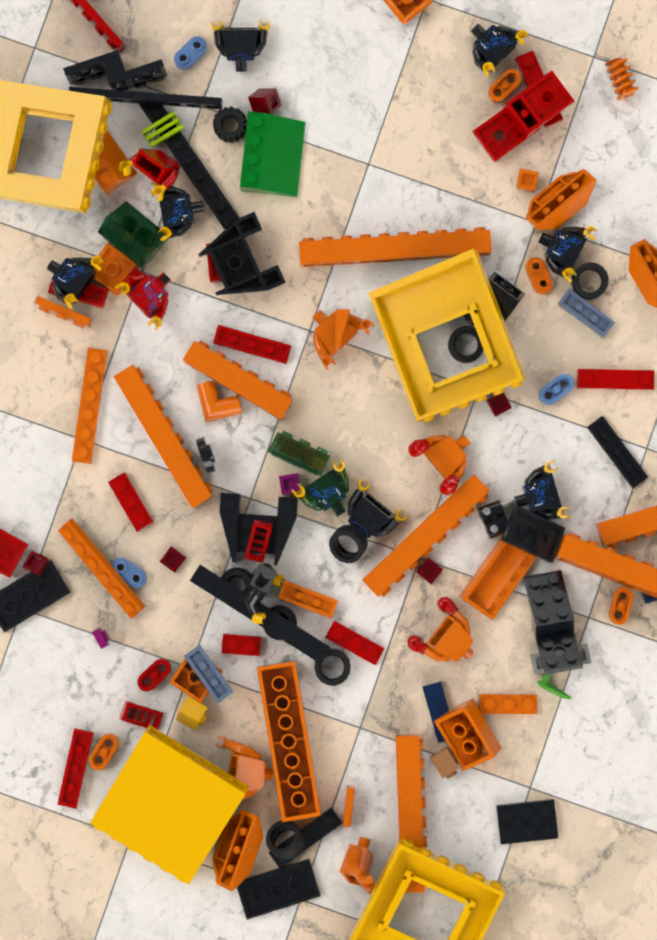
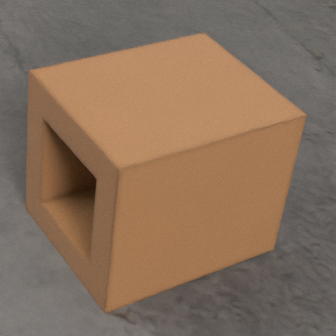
M447 747L430 756L442 778L446 777L449 779L457 774L456 770L459 767Z

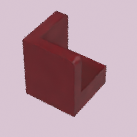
M260 88L248 97L253 112L272 114L282 106L276 88Z

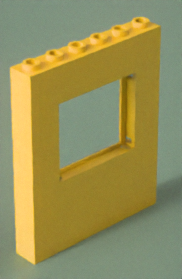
M0 80V199L87 214V209L91 205V191L95 187V173L99 169V155L104 146L103 137L108 129L107 119L112 111L111 101L105 96ZM27 114L73 122L61 179L14 172Z
M471 249L369 292L417 422H430L435 420V415L441 414V417L452 413L451 409L458 407L459 410L470 406L468 402L473 400L476 403L487 399L486 395L491 393L494 396L505 392L504 388L511 386L514 389L523 385L522 381L527 380L477 249ZM470 313L488 363L434 384L416 334Z
M398 838L348 940H418L388 926L410 881L414 880L465 904L448 940H482L505 895V890L502 887L503 885L496 880L489 881L479 872L472 873L462 864L457 863L455 865L445 856L439 855L438 857L432 854V851L428 848H419L414 846L415 844L408 839L402 840Z

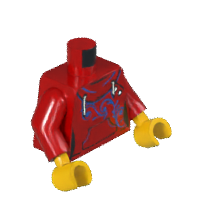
M139 148L138 153L129 158L130 161L120 162L119 171H123V175L128 176L131 174V167L134 166L156 184H160V186L153 187L152 197L158 194L157 201H162L164 190H168L176 181L180 165L177 160L171 158L162 150Z
M164 272L156 279L151 274L140 273L130 275L122 283L115 286V289L122 288L120 296L126 294L144 315L151 319L147 323L148 326L154 323L156 325L155 331L161 327L169 302V293L164 287L171 281Z

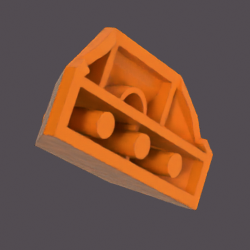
M585 169L579 170V172L560 175L531 200L528 214L526 215L527 221L537 230L560 228L587 205L597 180Z
M643 239L630 246L628 271L647 304L657 308V248L649 244L646 239Z
M241 810L238 814L231 817L226 824L212 858L216 884L234 891L251 873L263 839L259 816L246 810Z

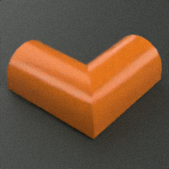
M215 381L196 385L205 423L243 414L238 395L219 399Z

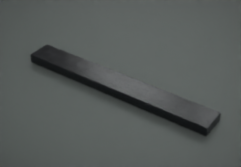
M69 87V91L105 96L111 102L223 109V100L218 97Z
M139 104L152 124L168 115L163 105ZM170 119L166 123L162 124L161 126L156 128V131L173 120ZM176 124L173 125L172 127H170L169 129L165 130L164 132H162V133L159 134V135H160V136H163L164 134L168 133V132L171 131L172 129L176 128V127H177ZM179 131L164 142L223 229H226L239 216L181 131Z
M199 565L190 581L252 620V614H250L246 604L238 600L242 591L204 566ZM262 603L258 605L259 612L266 614V618L262 619L263 624L258 625L321 664L331 648L330 646Z

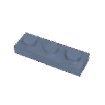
M570 288L557 304L602 338L606 336L615 323Z
M198 645L184 656L217 703L234 692L201 645Z

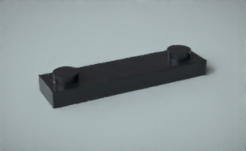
M332 807L301 828L305 837V843L299 854L343 824ZM295 833L276 847L282 849L289 846L294 840ZM269 851L270 856L279 868L299 855L297 854L293 858L285 860L279 859Z

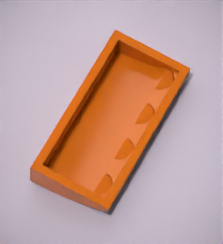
M503 535L459 595L461 599L491 620L495 618L536 560L535 556L502 542Z

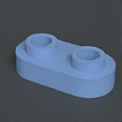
M201 37L191 38L176 52L174 56L176 67L181 70L191 68L206 53V41ZM196 43H199L201 46L200 48L196 49L194 48V45ZM182 56L187 57V60L182 62L180 61V58Z
M561 374L540 390L539 400L545 405L554 404L572 390L574 386L572 377L567 374ZM561 381L566 382L567 386L565 388L560 386ZM546 392L551 393V399L545 398Z
M117 558L113 561V568L128 585L133 588H140L145 585L147 576L143 570L125 558ZM119 564L124 565L123 571L118 570L117 566ZM134 575H139L140 580L138 582L133 580Z

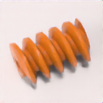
M620 57L604 64L605 66H610L607 69V73H613L609 76V79L615 80L612 83V87H618L614 91L616 95H620L617 100L626 99L634 95L635 91L639 89V87H632L636 79H629L634 74L633 72L627 73L631 65H624L628 58Z

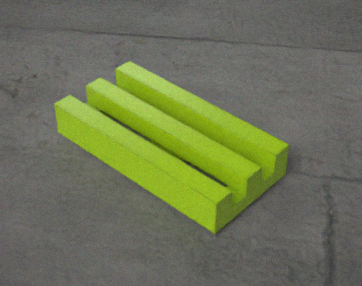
M173 111L141 132L150 147L154 148L183 130L184 127ZM172 118L174 119L173 121L169 122L168 124H166L165 126L161 127V128L158 129L157 131H155V132H153L152 134L148 135V133H150V132L153 131L154 129L158 128V127L161 126L162 124L166 123V122L169 121L170 119H172ZM173 125H178L176 128L172 129L171 131L164 134L155 141H151V139L161 134L165 130L169 129Z

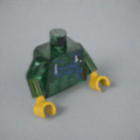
M339 458L341 461L339 465H335L332 461L333 469L305 488L297 484L300 490L295 492L292 489V493L305 506L313 510H323L325 512L331 508L337 517L346 512L347 510L341 501L347 497L346 494L349 492V477L344 468L345 464L342 458Z

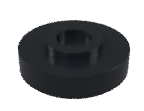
M204 437L196 439L206 472L208 474L215 472V458L210 444L206 443Z

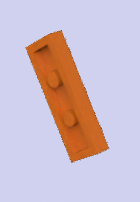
M39 296L35 300V304L39 306L38 309L49 314V311L57 313L55 317L64 321L67 318L74 321V325L83 329L84 326L89 328L93 320L89 317Z
M284 580L278 595L279 599L328 618H332L338 603L336 599Z
M479 694V710L482 714H537V694Z

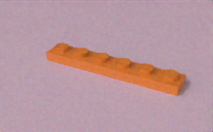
M88 348L72 455L73 462L92 464L107 350Z
M73 518L68 520L58 530L131 619L146 607Z

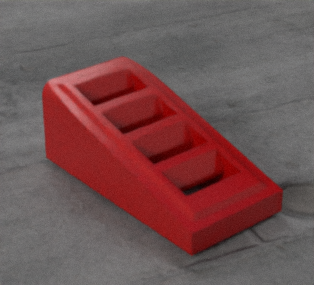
M254 519L244 559L263 563L273 526L272 523ZM256 527L266 529L267 532L256 530ZM254 534L265 537V540L255 538ZM252 542L262 544L263 548L252 545ZM250 550H254V551H258V552H262V553H261V555H257V554L250 553Z
M125 701L119 719L148 728L152 714H155L156 716L151 726L158 730L163 712ZM133 707L130 718H128L129 708ZM137 709H139L140 713L138 716V720H134L137 713ZM145 711H146V712H148V715H147L146 721H145V723H144V722H142V720H143V717H144V714H145Z

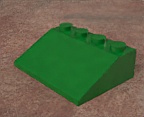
M248 111L240 180L241 191L297 197L306 122L267 113Z

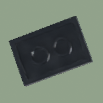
M514 505L501 541L545 562L553 563L566 528L523 507Z
M554 799L496 805L501 845L558 839Z

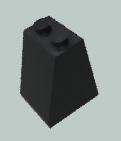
M494 272L490 276L489 281L504 321H506L525 293ZM470 313L463 315L469 324L474 325Z

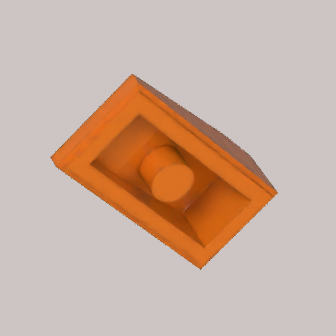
M336 309L335 311L336 351L340 349L350 309Z

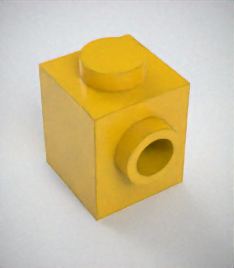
M187 697L178 711L176 720L196 731L199 725L203 726L206 722L208 707Z

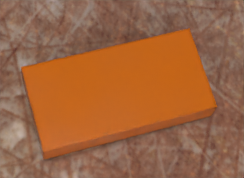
M347 786L343 827L351 826L355 793L354 786Z

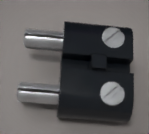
M513 499L502 503L497 500L477 508L489 539L504 534L508 523L504 509L514 505Z

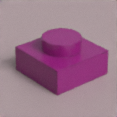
M298 473L279 476L282 495L293 494L292 489L295 492L300 490V487L297 485L300 484Z
M98 628L92 632L101 649L110 645L108 641L111 639L106 630L102 631L101 628Z

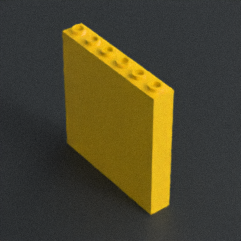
M149 725L90 824L96 830L108 834L114 841L127 846L130 851L137 852L146 861L153 862L162 871L169 872L180 882L189 885L245 796L249 786Z

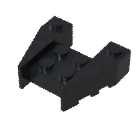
M255 211L236 219L198 254L199 258L210 254L222 281L224 289L215 292L216 296L264 292L286 283L278 265L260 272L245 238L262 231Z
M221 493L219 512L232 562L236 563L237 552L246 553L254 519L273 524L266 554L275 555L274 565H278L297 519L298 498L279 497L277 516L240 514L241 494ZM256 527V530L267 532L266 529ZM254 534L255 538L265 540V537ZM252 542V545L263 548L262 544ZM250 550V553H258V554H261V553H262V552Z

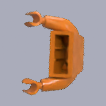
M319 310L312 317L319 324L314 330L313 342L318 357L325 369L328 370L327 366L333 363L334 366L336 365L332 357L338 352L335 350V312L327 317ZM350 314L340 349L358 334L357 329L364 330L369 334L368 328L375 325L369 319L364 320Z
M218 736L224 742L222 745L216 744V746L219 748L226 747L234 752L230 753L228 773L249 786L242 800L255 795L258 789H262L264 780H272L273 770L265 768L266 762L261 760V755L247 745Z
M360 837L357 845H349L339 872L348 883L359 885L368 894H371L375 886L373 878L369 874L373 861V855L368 849L371 840Z

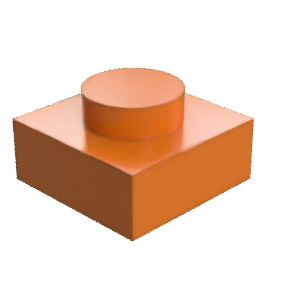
M520 168L516 189L535 192L539 172Z

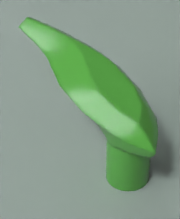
M543 673L542 680L537 681L541 688L561 698L571 699L569 695L558 689L555 685L549 684L551 674L544 675Z

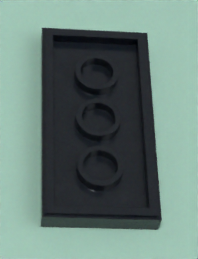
M52 560L48 561L40 576L30 572L0 590V626L4 633L71 593Z
M309 858L245 878L237 887L247 920L321 896Z

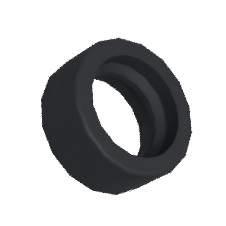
M584 263L575 270L577 275H572V289L583 299H596L608 287V274L597 263ZM593 270L599 274L601 278L599 289L594 292L582 290L579 285V277L584 271Z
M471 326L457 328L451 334L448 341V350L451 356L461 363H471L477 360L484 350L476 328ZM461 334H471L477 340V349L469 356L461 355L455 348V341Z
M353 525L339 527L329 540L331 553L336 559L344 563L358 561L368 546L367 537L363 531ZM342 535L351 537L356 542L358 551L354 553L346 551L340 545L339 537Z
M329 649L324 659L329 656L340 658L344 665L342 674L334 679L326 677L322 673L321 664L315 661L314 670L317 678L322 683L335 686L343 683L348 678L351 665L349 658L344 652L338 649Z
M281 820L270 827L266 835V845L279 859L293 858L299 854L305 843L302 830L293 821L282 822ZM289 830L294 831L295 837L289 846L282 849L276 847V841L280 834Z

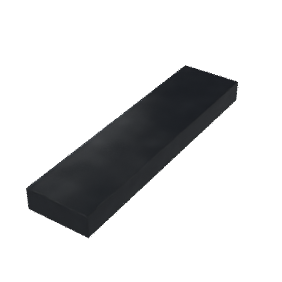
M603 416L586 427L632 489L648 478Z

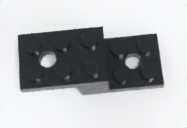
M118 50L63 68L70 85H81L87 79H98L106 73L111 89L128 91V89L133 87L136 89L142 88L148 82H160L167 76L162 59L126 71Z
M561 570L523 577L532 613V627L544 675L583 668L574 633V617ZM543 589H550L552 592L549 595H544L541 591ZM556 650H563L565 652L562 656L554 654Z

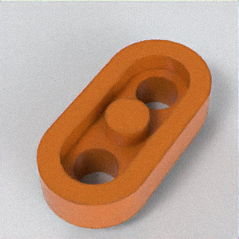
M514 69L505 71L490 86L488 91L490 100L495 103L504 101L519 86L521 82L520 73ZM508 78H513L514 82L509 83ZM500 91L501 95L496 96L494 92Z
M538 257L529 259L525 265V270L534 291L541 295L547 294L552 288V280L545 263ZM532 264H538L539 269L534 270ZM540 281H545L546 287H541Z
M619 587L614 591L608 613L610 621L614 624L621 625L628 620L634 597L632 590L628 587ZM621 593L626 594L624 600H621L619 597ZM620 611L621 617L617 619L615 613Z
M105 734L101 737L89 757V764L93 769L102 770L108 765L119 747L117 736ZM107 740H112L113 745L111 747L107 746ZM97 756L102 757V763L96 761Z

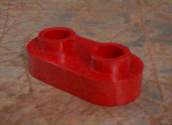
M166 659L156 660L138 677V687L146 692L153 690L170 674V662ZM159 665L165 666L164 672L159 671ZM145 678L151 679L150 685L144 683Z

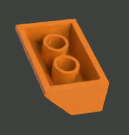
M108 130L103 137L104 146L99 155V169L95 173V180L106 196L137 175L133 167H131V174L128 176H124L123 171H119L120 162L128 161V159Z
M473 698L457 705L434 721L463 771L495 757L502 748Z

